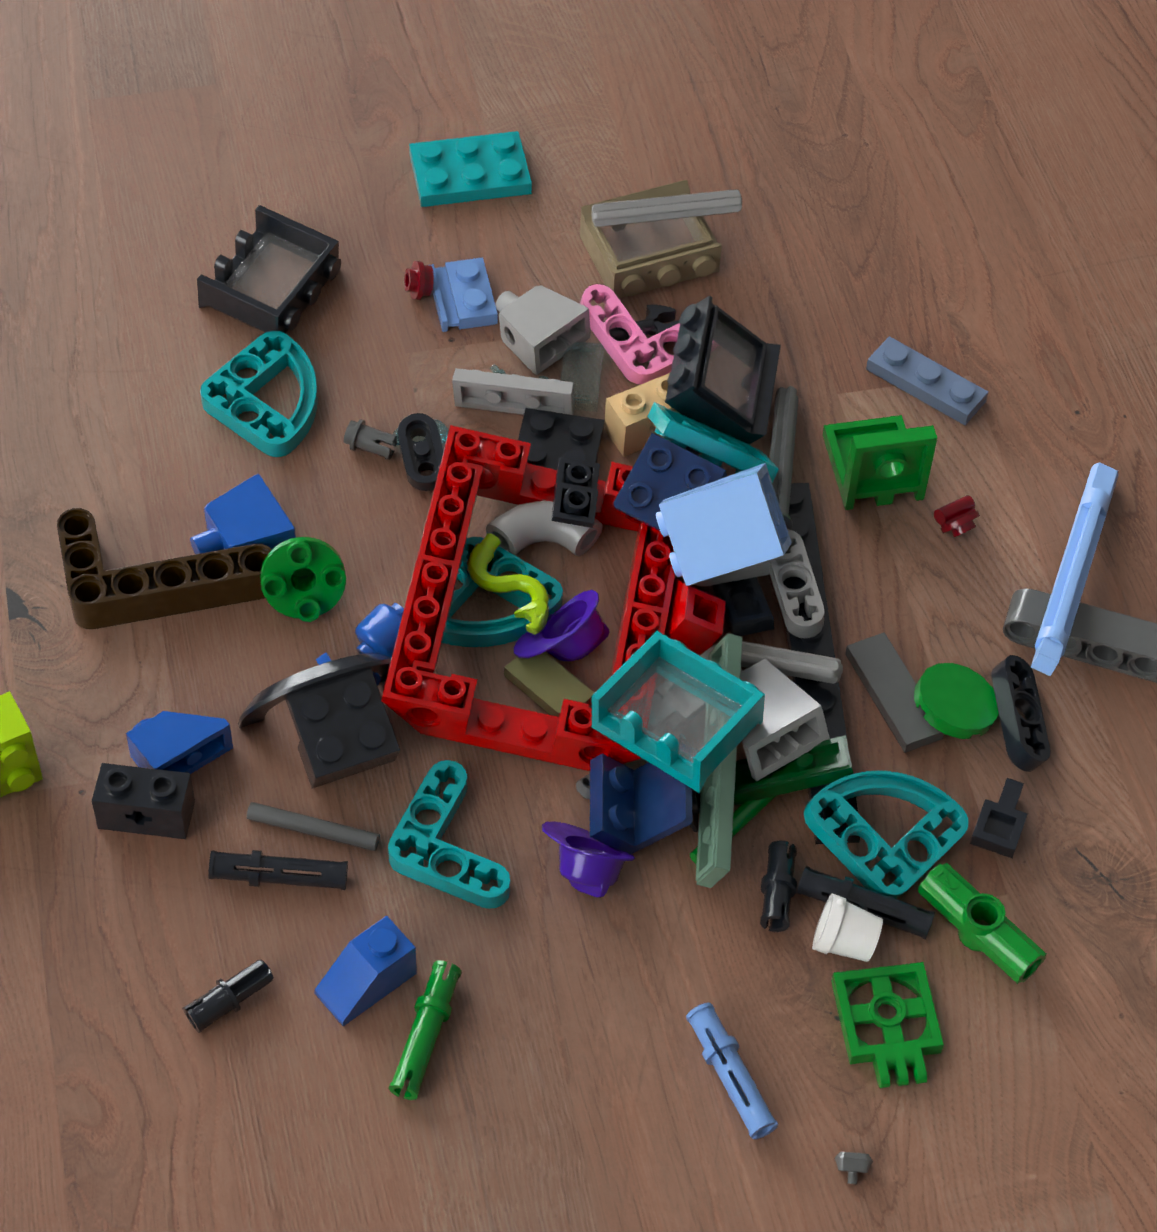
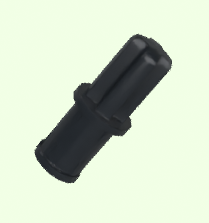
M257 960L226 982L218 979L216 981L217 986L184 1006L183 1011L194 1029L200 1033L232 1010L235 1012L241 1010L239 1003L268 985L274 978L273 974L263 960Z

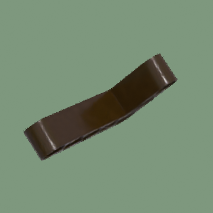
M72 508L62 513L57 520V530L73 618L76 624L82 628L99 629L265 598L261 590V568L265 558L272 550L266 545L252 544L104 571L93 515L88 510Z

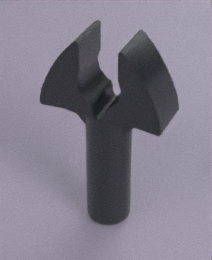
M651 304L647 305L646 318L635 322L645 335L654 336L678 324L679 320L675 321L676 309ZM615 327L609 330L611 337L617 341L630 338L625 329Z

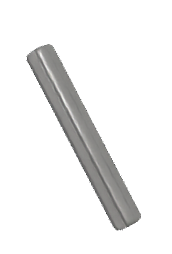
M733 189L599 203L592 206L591 216L594 226L603 227L736 213L742 209V197L739 190Z

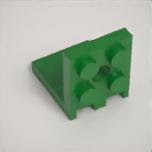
M902 415L824 425L822 436L845 510L853 509L855 499L874 497L877 506L893 504L895 494L913 492L916 501L924 500L938 439L933 425L906 429Z

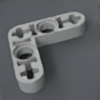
M787 529L792 542L787 550L790 553L694 583L697 586H710L770 574L785 625L791 634L799 638H811L820 633L824 626V605L802 538L793 530ZM789 577H799L805 581L806 585L800 589H790L783 584V581ZM803 602L808 618H812L809 621H804L803 617L798 615L799 604Z

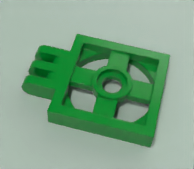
M924 963L834 972L831 983L849 1064L873 1062L879 1088L890 1087L888 1070L891 1069L894 1070L898 1086L908 1085V1067H912L916 1084L927 1083V1071L923 1056L941 1054L944 1044ZM891 982L905 986L918 998L902 999L893 993ZM871 983L874 996L871 1002L850 1005L849 998L861 986ZM885 1004L891 1005L896 1010L895 1017L891 1019L881 1017L878 1012L879 1007ZM925 1017L926 1027L922 1035L917 1040L904 1041L901 1028L904 1019ZM874 1023L881 1028L885 1044L869 1045L856 1035L854 1025Z

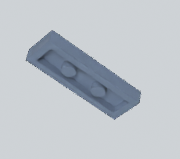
M890 336L867 361L866 370L963 425H966L986 403L988 391Z

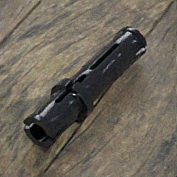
M212 850L209 860L208 877L212 880L248 881L249 886L259 887L261 882L346 890L348 861L336 862L265 856L260 850H253L252 854L225 853ZM236 866L272 868L274 871L236 868ZM283 869L320 872L322 875L284 872Z
M805 866L798 885L797 894H803L826 903L829 896L833 893L846 898L847 902L882 918L883 924L909 932L926 940L935 911H929L853 884L854 879L846 876L842 880Z

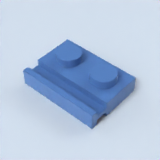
M483 257L446 262L445 267L435 268L434 264L430 265L434 274L432 292L442 332H446L448 327L459 326L460 330L498 324V313Z

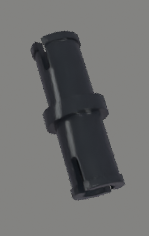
M779 840L770 843L768 846L767 874L761 879V891L764 894L760 925L766 929L770 920L769 931L783 932L789 928L791 898L794 897L797 890V881L793 877L797 848L794 844H791L787 854L788 841Z

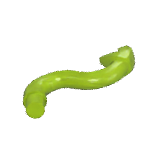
M487 533L481 543L476 544L470 553L467 561L469 575L479 587L489 592L522 591L529 594L532 598L531 603L516 610L514 616L529 620L531 623L526 625V630L536 635L545 628L549 615L548 593L537 579L529 575L494 576L487 572V565L494 558L493 553L501 544V541L494 534Z

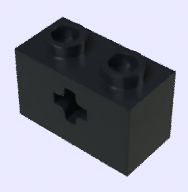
M101 763L92 797L98 829L178 839L187 838L195 804L190 773Z

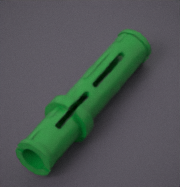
M438 960L432 965V972L424 995L419 996L415 1003L414 1010L417 1014L393 1080L389 1085V1091L399 1097L405 1080H409L403 1098L406 1100H416L418 1098L419 1089L442 1023L449 1020L452 1012L449 1003L462 971L452 963L446 980H443L442 976L447 961Z

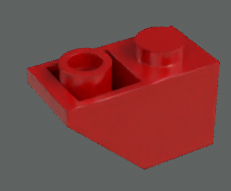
M674 578L664 635L670 639L680 641L687 649L700 656L723 633L726 601L692 584L686 586L684 581Z

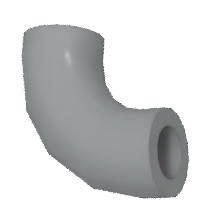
M542 500L520 504L492 520L486 526V533L497 536L501 541L499 546L515 556L532 543L542 541L558 543L574 555L581 556L595 544L602 532L603 526L596 518L593 528L552 521L553 502Z

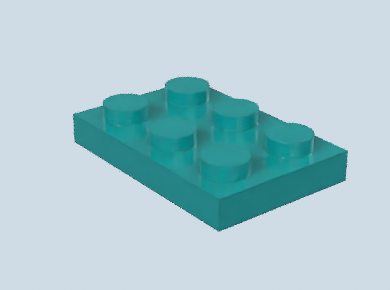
M519 131L409 144V154L421 207L532 194V182Z
M656 402L653 403L647 417L656 426L655 432L664 437V439L684 449L689 446L700 453L699 457L719 467L725 462L730 467L736 469L735 474L766 463L773 483L779 468L760 449Z

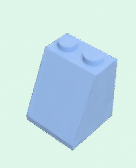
M766 463L664 499L659 504L661 511L656 513L661 534L663 537H670L674 552L670 553V561L674 573L677 577L683 576L686 586L783 556L792 543Z

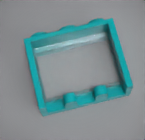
M656 631L592 695V728L700 793L708 776L757 724H762L765 694L759 691L752 683L742 681L723 670L716 662L706 660L687 649L680 641L670 639Z

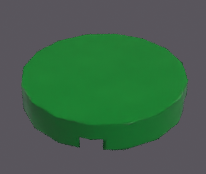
M955 663L935 664L925 670L914 689L915 704L917 708L920 705L925 712L923 718L932 727L948 736L958 739H971L973 735L978 734L982 736L989 731L999 715L994 688L983 676L962 665Z

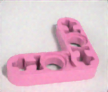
M595 284L585 289L580 304L589 309L590 329L630 382L641 385L671 372L674 355L668 354L664 350L663 344L669 341L677 342L680 323L647 338L609 287ZM592 300H594L597 304L603 302L605 304L604 309H602L599 305L592 306ZM615 327L625 329L630 338L626 341H617L611 337L609 330ZM714 342L712 343L711 352L718 346ZM637 359L640 364L649 360L650 362L647 369H645L642 365L636 367L634 365L635 360Z

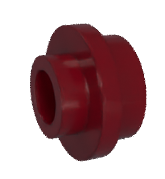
M414 261L412 267L407 268L405 271V291L410 292L413 300H421L423 296L429 297L432 294L434 284L432 266L424 265L422 261Z

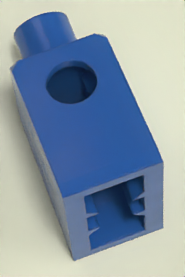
M256 474L205 506L204 513L207 531L191 537L190 543L195 554L252 544H263L273 549L288 539L296 538L293 524L260 474Z

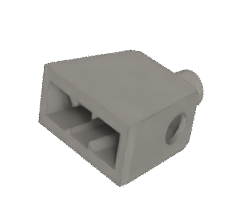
M535 286L520 297L511 291H505L496 301V309L500 312L499 323L503 342L535 375L541 373L591 337L589 309L544 286Z

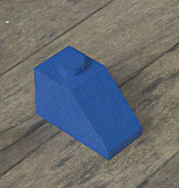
M162 711L151 719L141 720L132 730L126 733L130 757L138 767L191 774L233 749L230 724L224 718Z
M385 916L347 944L315 988V995L339 1023L345 1026L417 974L416 947L392 920Z

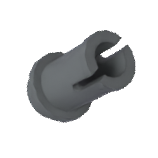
M362 419L358 422L351 420L344 435V443L350 445V450L355 451L359 448L390 460L394 450L379 443L384 442L396 447L398 435L365 425V420Z

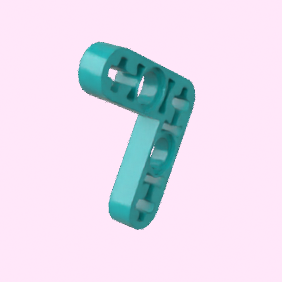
M440 761L429 769L389 840V864L393 870L401 875L483 908H497L508 900L510 894V875L506 868L494 861L441 840L466 795L467 773L464 767L456 761ZM448 778H454L455 784L449 783L443 792V799L439 798L440 782H446ZM431 809L438 812L441 817L432 825H424L417 821L416 815L422 810ZM410 846L416 848V854L410 853L407 858L401 857V851H407ZM424 860H429L427 868L424 867ZM451 860L457 862L462 869L453 877H445L438 873L436 870L437 866L444 861ZM470 870H474V877L470 876L469 884H466ZM491 879L498 881L497 887L493 886L489 891L482 889V884H488Z

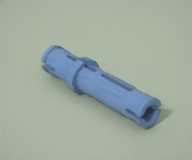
M704 1003L693 1008L686 1015V1019L691 1024L704 1048L702 1056L708 1065H713L731 1101L745 1123L750 1137L755 1140L770 1134L777 1128L778 1122L773 1118L754 1080L739 1056L737 1040L734 1036H728L715 1012L713 1004Z

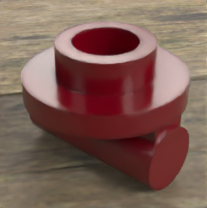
M969 495L934 511V518L941 525L942 533L944 534L951 530L953 537L975 528L976 525L973 519L980 516L978 510H975L973 498Z

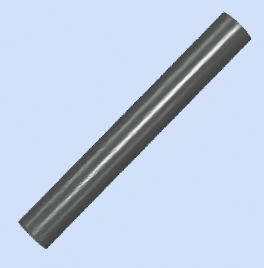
M251 802L247 810V819L371 851H376L379 845L380 834L255 802Z

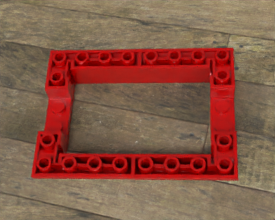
M450 425L381 701L420 734L590 771V760L602 753L622 764L642 759L592 728V708H589V704L563 699L560 714L557 717L474 698L477 679L451 674V677L435 674L477 496L517 505L542 500L553 502L557 473L555 469L527 463L531 443ZM611 462L607 481L598 479L595 518L605 525L636 531L637 537L610 677L656 631L663 635L665 634L675 578L670 561V553L674 552L670 537H663L657 529L614 507L613 503L633 466ZM657 674L617 712L623 717L629 711L636 712L642 718L643 729L645 730L648 729Z

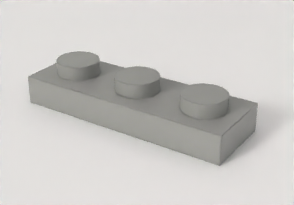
M455 368L452 383L454 402L457 407L524 415L525 408L574 414V382Z

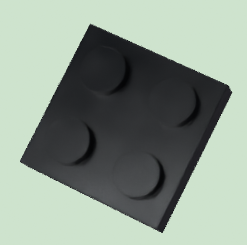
M525 408L518 440L531 443L527 460L528 464L557 470L559 457L597 463L604 432V420Z

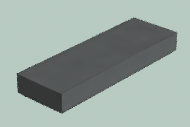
M885 632L847 645L845 655L904 753L943 739L944 734L932 727L923 718L925 712L919 705L917 708L914 701L916 683Z

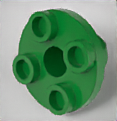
M296 537L278 544L269 552L261 568V590L268 603L281 614L300 619L304 622L314 621L320 615L331 610L341 599L346 586V571L340 555L332 546L316 538Z

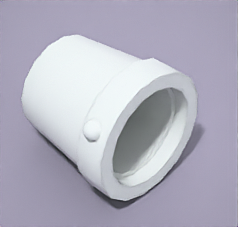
M832 893L821 913L812 949L824 954L833 953L868 962L877 946L883 919L847 902L846 898Z

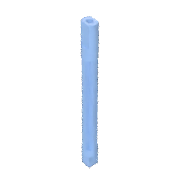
M1100 462L1091 467L1035 643L1036 652L1031 668L1048 676L1052 675L1060 658L1065 653L1118 479V470Z

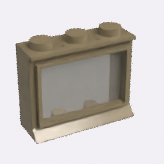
M687 179L581 207L580 238L605 286L609 287L619 299L719 272L722 244L717 242L703 216L596 227L593 224L591 210L594 204L690 194Z

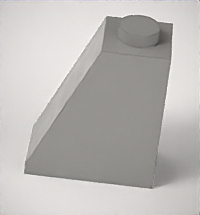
M763 659L740 672V680L752 683L759 691L765 694L763 722L761 725L757 724L742 740L752 778L756 781L812 750L813 747L824 740L830 739L822 706L768 660Z

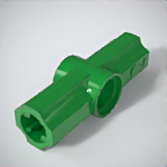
M947 862L945 864L940 863L932 869L919 885L918 893L958 929V936L963 945L970 950L982 951L1017 984L1020 982L1024 983L1044 962L1047 953L1005 916L1006 912L1002 902L993 895L978 892ZM974 920H983L987 922L989 925H979Z

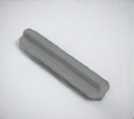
M742 641L741 667L749 668L766 659L784 675L832 684L838 683L843 673V665L838 658Z

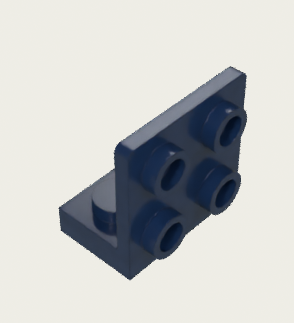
M651 433L613 504L617 510L660 531L656 513L661 511L659 504L664 499L725 478L727 473L725 469Z
M684 744L680 745L679 750L691 757V748ZM603 753L590 760L591 838L609 847L633 854L692 823V788L649 762L633 770Z

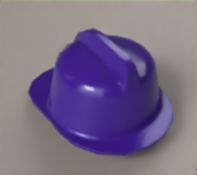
M587 590L574 596L558 611L548 616L545 628L538 634L534 635L529 632L523 634L514 646V655L518 658H530L547 652L558 660L574 661L590 654L610 633L609 628L596 609L599 602V594L594 590Z
M555 821L545 822L541 826L544 833L559 843L560 874L569 880L572 887L585 894L597 898L604 897L609 886L614 885L618 880L625 861L635 860L633 855L620 851L617 848L609 847L591 838L590 832L580 827Z

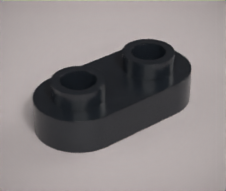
M414 413L406 416L399 423L397 433L408 482L418 490L431 491L435 488L444 451L435 420L426 414ZM416 436L425 437L423 441L416 442L412 440ZM425 470L433 472L429 476H422L420 473Z

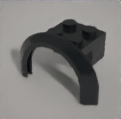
M379 653L353 655L311 667L282 679L267 687L252 699L239 718V728L263 721L266 713L271 708L286 700L300 739L297 748L312 789L394 762L400 752V748L373 673H379L380 682L386 681L392 657Z

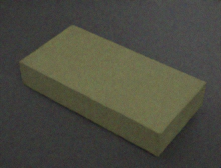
M546 652L530 658L516 657L504 667V676L552 716L559 717L563 699L586 703L589 706L592 705V695L594 692Z

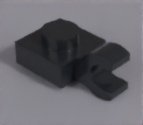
M1007 778L998 803L985 799L970 844L1013 859L1028 813L1016 810L1024 783Z

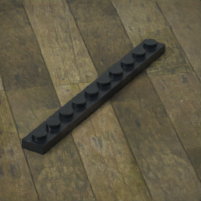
M791 483L789 516L792 519V530L798 533L803 540L824 605V626L820 633L811 638L796 637L786 627L788 649L835 658L809 483ZM789 577L783 581V584L790 589H800L806 585L805 581L799 577ZM804 602L799 604L798 615L802 616L804 621L811 620L812 618H808L806 615ZM792 676L793 682L822 706L830 739L845 735L847 738L839 682L832 684ZM829 784L808 788L809 801ZM856 797L846 799L858 812ZM827 806L821 810L819 815L822 819L826 820L831 817L834 811ZM846 822L843 823L834 833L839 836L849 825ZM814 834L815 845L823 844V842ZM851 835L848 837L847 843H859L861 837Z

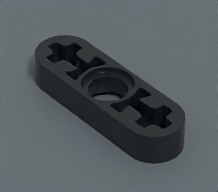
M1010 655L992 669L991 678L1007 754L1016 767L1023 771L1031 772L1049 759L1051 750L1034 672L1024 659L1016 655ZM1016 707L1022 711L1026 719L1019 714Z

